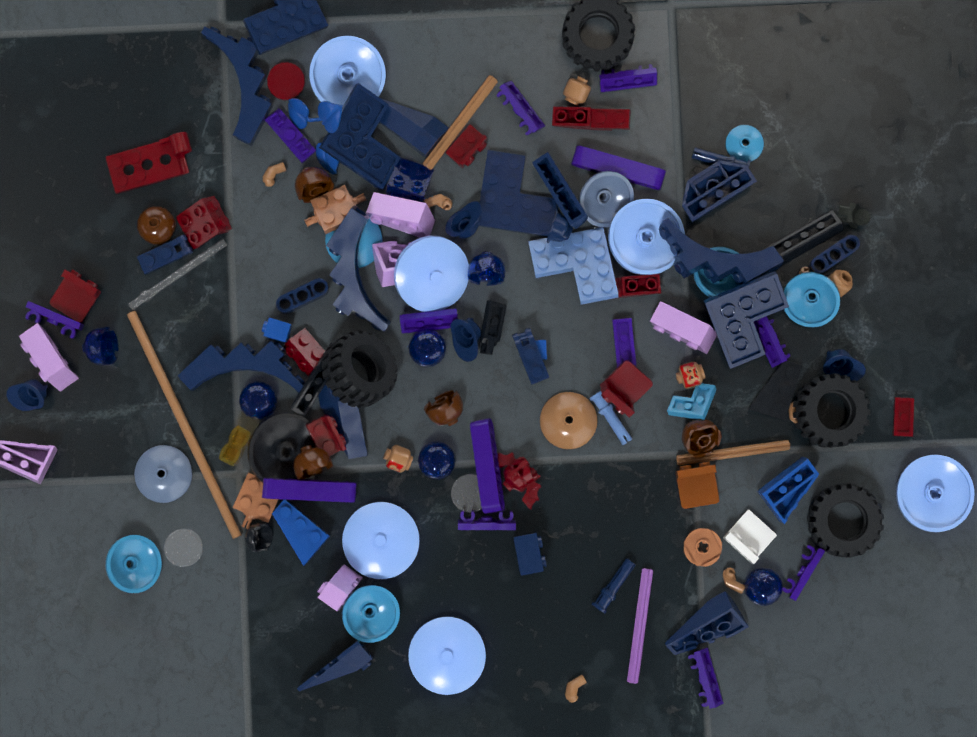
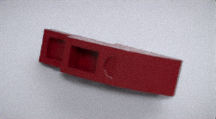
M553 107L552 126L586 130H630L631 110Z
M660 274L615 278L619 298L661 294Z

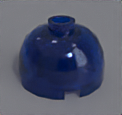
M485 251L470 261L468 280L471 283L480 285V282H488L486 286H493L504 282L506 276L505 264L497 255Z
M110 327L97 328L87 334L83 343V352L90 362L104 366L112 365L117 360V357L114 356L115 350L119 351L118 339L115 332L109 330Z
M431 329L420 330L410 339L408 345L409 355L419 366L434 367L445 357L446 342L437 331Z
M256 381L249 383L240 393V408L246 416L252 419H265L272 415L277 407L278 398L276 392L270 385L264 382Z
M430 442L419 452V468L424 475L431 479H443L450 475L455 468V453L444 442Z
M763 567L754 569L749 573L744 582L745 595L756 605H772L778 601L782 594V580L772 569Z

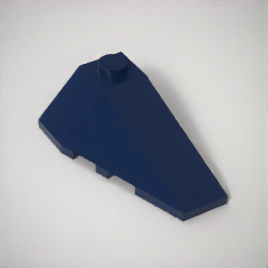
M382 99L389 106L379 123L427 158L449 127L434 116Z
M325 385L318 395L320 407L324 414L335 419L338 425L336 429L339 434L343 435L346 441V450L344 451L348 459L368 456L360 408L348 406V403H342L339 401L340 398L334 397L332 390Z
M724 591L701 607L665 642V645L674 655L696 649L698 644L704 642L714 643L715 639L719 637H732L749 626L733 599Z
M358 640L297 689L302 691L353 673L360 668L364 671L372 664L370 660L373 659V656L363 643Z

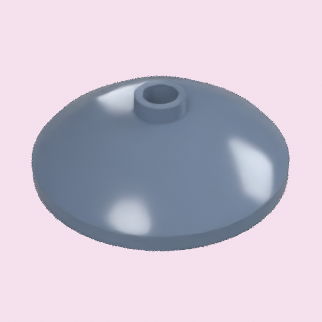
M603 171L593 175L584 184L579 196V202L588 215L587 221L598 227H610L617 212L628 203L634 201L631 183L626 177L614 171Z
M167 445L155 446L144 452L137 461L134 473L135 482L140 492L146 498L159 503L172 502L182 497L190 487L192 466L187 456L179 449ZM160 470L165 472L164 477H159L158 473Z

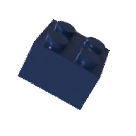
M537 533L513 537L520 575L543 572V567H547L545 555L540 554L539 548H543L541 536H537Z

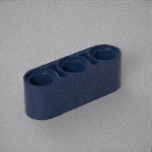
M848 235L816 256L809 263L810 272L822 274L854 253L860 246L859 238L855 235ZM846 240L854 242V249L846 247ZM834 250L838 253L839 257L837 260L830 257V251ZM815 261H820L823 264L822 270L815 269Z
M315 279L281 295L276 301V306L284 314L291 313L326 296L329 292V285L324 279ZM318 283L325 284V290L321 293L315 291V286ZM302 291L308 293L305 301L298 300V294ZM283 300L290 301L291 304L288 309L281 308Z

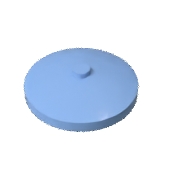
M340 36L327 41L315 52L310 63V85L320 102L329 101L334 104L344 105L353 88L358 83L379 97L385 84L386 71L381 55L369 42L355 36Z
M639 199L622 207L614 216L608 233L609 247L616 261L626 270L638 275L660 274L673 266L677 256L671 252L669 244L666 240L662 239L658 229L662 221L669 218L685 234L682 221L677 213L665 203L654 199Z
M425 236L411 242L399 255L394 268V283L398 294L408 305L423 312L444 310L453 305L464 293L469 280V264L464 252L457 244L441 236Z
M928 455L914 460L903 470L896 486V499L902 515L913 526L928 532H943L955 528L967 518L974 503V486L969 473L959 462L943 455Z
M375 502L358 509L347 521L342 537L343 550L350 565L362 575L373 579H388L404 572L416 558L420 542L418 528L409 513L401 507L387 502Z
M455 617L436 618L424 624L414 635L409 647V665L416 680L426 689L443 695L457 694L471 687L480 677L486 660L484 642L478 631L468 622Z

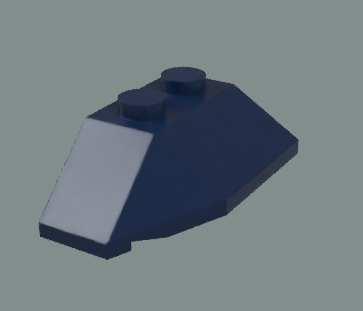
M719 160L687 180L682 208L691 222H694L739 195L756 183L757 180L747 165Z

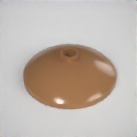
M574 392L559 393L551 397L541 411L540 427L542 433L551 444L558 448H579L585 445L596 431V410L592 403L581 394ZM568 416L573 419V422L570 424L565 421Z

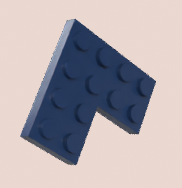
M274 0L275 7L243 20L259 55L328 27V23L316 0Z
M358 83L342 107L341 120L337 131L334 133L328 132L319 148L379 190H383L401 159L400 156L371 137L389 104Z
M488 150L480 197L482 212L479 218V226L548 237L555 217L557 205L555 199L520 193L525 156Z
M776 271L703 300L730 369L766 355L754 321L789 307Z

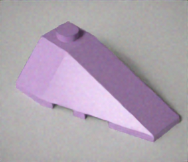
M397 241L372 244L376 274L382 287L395 285V264L407 245L397 244Z

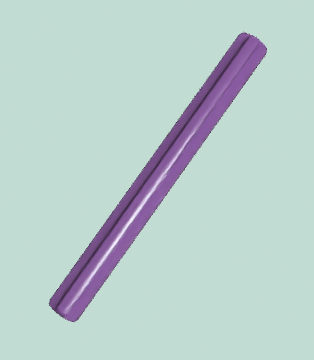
M646 568L642 569L627 676V682L634 684L639 681L653 570Z

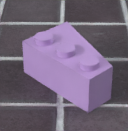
M375 192L366 211L373 223L382 224L420 238L430 236L435 223V219L426 203Z
M661 301L650 320L654 330L662 334L666 332L670 334L669 337L678 342L681 340L687 343L688 347L694 350L698 349L705 354L708 353L717 336L710 325Z
M38 323L19 336L22 341L21 347L32 356L29 359L36 368L39 367V375L44 382L48 381L56 389L62 391L79 379L76 373L70 370L67 365L69 363L66 359H63L48 333Z
M0 440V467L41 484L57 452V448L52 445L45 446Z
M344 564L329 582L326 581L317 591L320 593L318 598L338 611L363 577Z

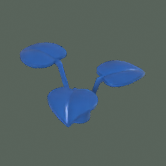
M296 98L288 100L289 116L295 127L304 129L307 126V122L323 121L322 124L329 133L337 131L343 105L323 101L318 105L319 118H309V109L304 102ZM321 142L318 143L316 146V156L320 165L326 171L337 174L339 161L319 148Z

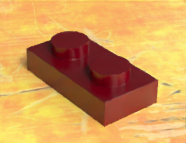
M894 397L892 436L913 437L914 398Z

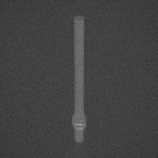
M222 239L149 290L145 289L140 293L139 297L128 303L129 307L133 310L143 302L147 303L152 299V296L220 251L227 244Z

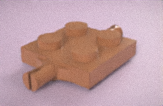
M343 185L310 200L314 208V216L304 219L307 227L318 222L325 234L330 233L339 227L354 205L356 206L366 200L365 195L362 193L353 198L348 193L346 186Z
M249 472L233 506L234 509L246 515L241 526L245 527L248 521L247 529H249L253 519H260L268 523L278 502V499L262 498L263 483Z

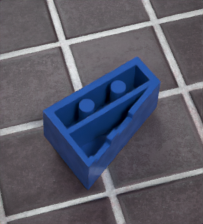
M802 456L757 492L778 521L785 524L788 520L787 518L796 509L798 502L807 493L819 473L809 459Z
M283 500L272 513L303 566H306L330 535L288 500Z

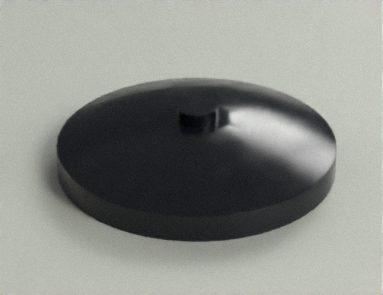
M282 413L268 417L255 428L248 443L247 455L251 470L262 483L263 478L297 479L293 467L295 457L301 453L300 449L305 446L311 445L312 448H316L305 426L310 423L309 420L299 415ZM316 475L302 480H313Z

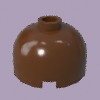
M306 167L295 179L297 197L300 201L303 199L304 203H311L310 200L330 192L334 188L330 175L319 167Z
M152 206L140 214L137 220V229L145 241L154 245H161L168 242L173 233H175L176 221L167 209L160 206Z
M453 390L436 396L434 398L436 401L433 404L429 401L425 405L424 411L426 415L437 425H454L458 422L457 418L460 417L463 411L462 399L458 391L454 393Z
M694 419L686 424L682 432V443L689 454H692L694 457H704L713 452L712 449L716 445L717 447L719 446L722 438L721 431L708 419Z
M311 445L300 449L301 453L295 457L293 466L297 480H299L301 477L306 479L322 473V468L326 467L328 470L333 467V463L329 454L324 449L319 447L312 448Z

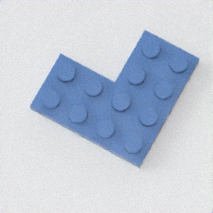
M603 227L571 233L569 239L562 242L550 241L547 244V238L528 241L536 278L573 271L581 305L619 298Z

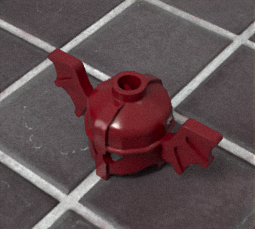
M513 452L508 455L498 453L499 468L508 466L503 471L505 478L503 485L509 491L513 489L523 492L527 489L522 501L529 509H532L533 504L539 501L538 490L542 486L535 481L541 476L538 473L536 474L537 471L534 468L530 467L529 462L524 456L515 459Z

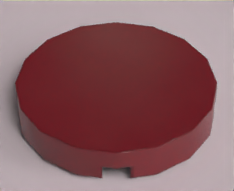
M289 62L279 63L270 70L267 77V85L271 94L277 99L288 101L291 98L298 97L303 92L305 77L301 69L295 64Z

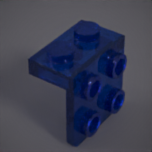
M401 158L394 167L385 195L424 202L434 170H429L424 165Z

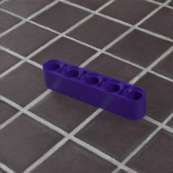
M576 146L571 163L575 167L595 173L603 171L618 172L626 177L630 183L655 190H661L666 171L583 146Z
M490 418L473 421L470 423L481 507L484 514L503 511L505 503L493 423Z
M263 478L262 498L355 502V482Z

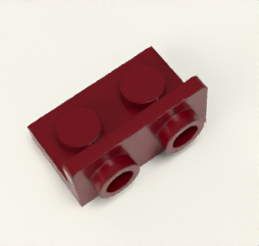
M469 125L445 154L462 169L465 165L469 167L475 160L473 156L478 151L481 153L487 146V137L483 136L472 125Z
M325 414L305 425L315 446L324 449L329 456L346 450V441L343 435L338 433L336 429L338 425L333 417Z

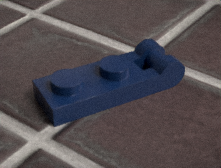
M181 235L168 243L137 256L144 274H149L192 254L193 250L187 244L188 239L186 235ZM180 245L182 250L177 253L175 247Z
M527 328L524 330L525 332L512 334L530 383L533 385L550 377L531 329ZM528 339L529 344L522 346L521 341Z

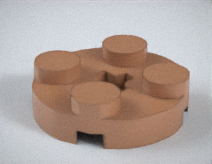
M705 528L691 531L683 543L686 558L696 566L706 567L714 564L719 559L722 551L720 537L714 531ZM700 542L703 544L707 543L708 545L705 553L698 551Z

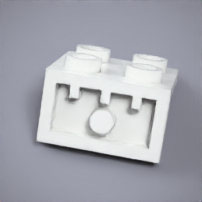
M747 510L725 534L723 539L751 564H755L759 559L758 556L777 535L755 514Z

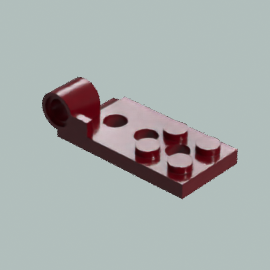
M187 132L175 133L167 138L160 139L159 142L106 156L115 193L119 194L189 174L185 154L192 152ZM164 155L171 157V162L167 165L161 163V158ZM146 160H151L153 163L152 168L149 170L143 169L142 166ZM128 165L134 167V173L131 175L124 173V169Z

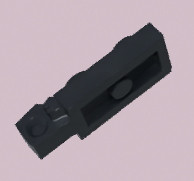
M487 300L480 336V353L492 355L494 346L497 345V342H500L506 304Z

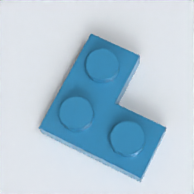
M702 383L696 386L691 398L673 395L667 410L668 414L705 420L716 392L715 385Z

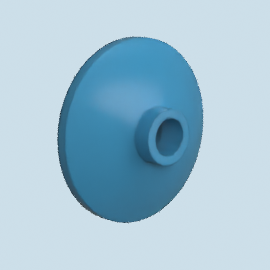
M740 125L733 128L726 138L728 154L744 161L751 160L752 162L757 159L764 147L761 133L750 125ZM742 140H748L749 145L744 146Z

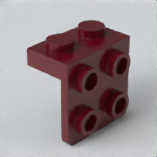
M215 196L200 199L177 216V221L193 249L199 248L216 235L227 233L232 229Z
M65 269L61 275L64 279L51 298L50 305L81 323L101 291L96 289L98 285L88 279L85 282L80 279L82 275L72 269L69 272Z
M625 360L600 384L603 399L608 403L612 402L620 414L623 415L625 413L629 418L635 413L633 404L653 386L652 380L629 360Z

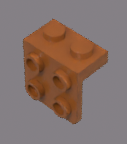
M710 462L698 463V468L691 469V465L680 466V471H675L681 507L683 509L717 504L719 502L715 465H710Z

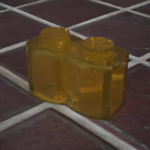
M239 425L236 426L229 436V442L222 448L219 459L231 466L237 465L242 458L243 449L248 446L252 432Z

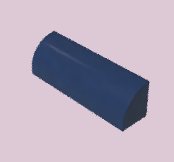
M547 152L533 161L532 164L570 226L577 229L585 223L588 215L551 155Z

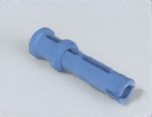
M599 391L589 399L594 401L599 409L598 413L601 416L604 415L618 439L624 445L627 443L626 440L629 442L633 438L629 435L613 410L614 404L606 402L601 396L602 392Z

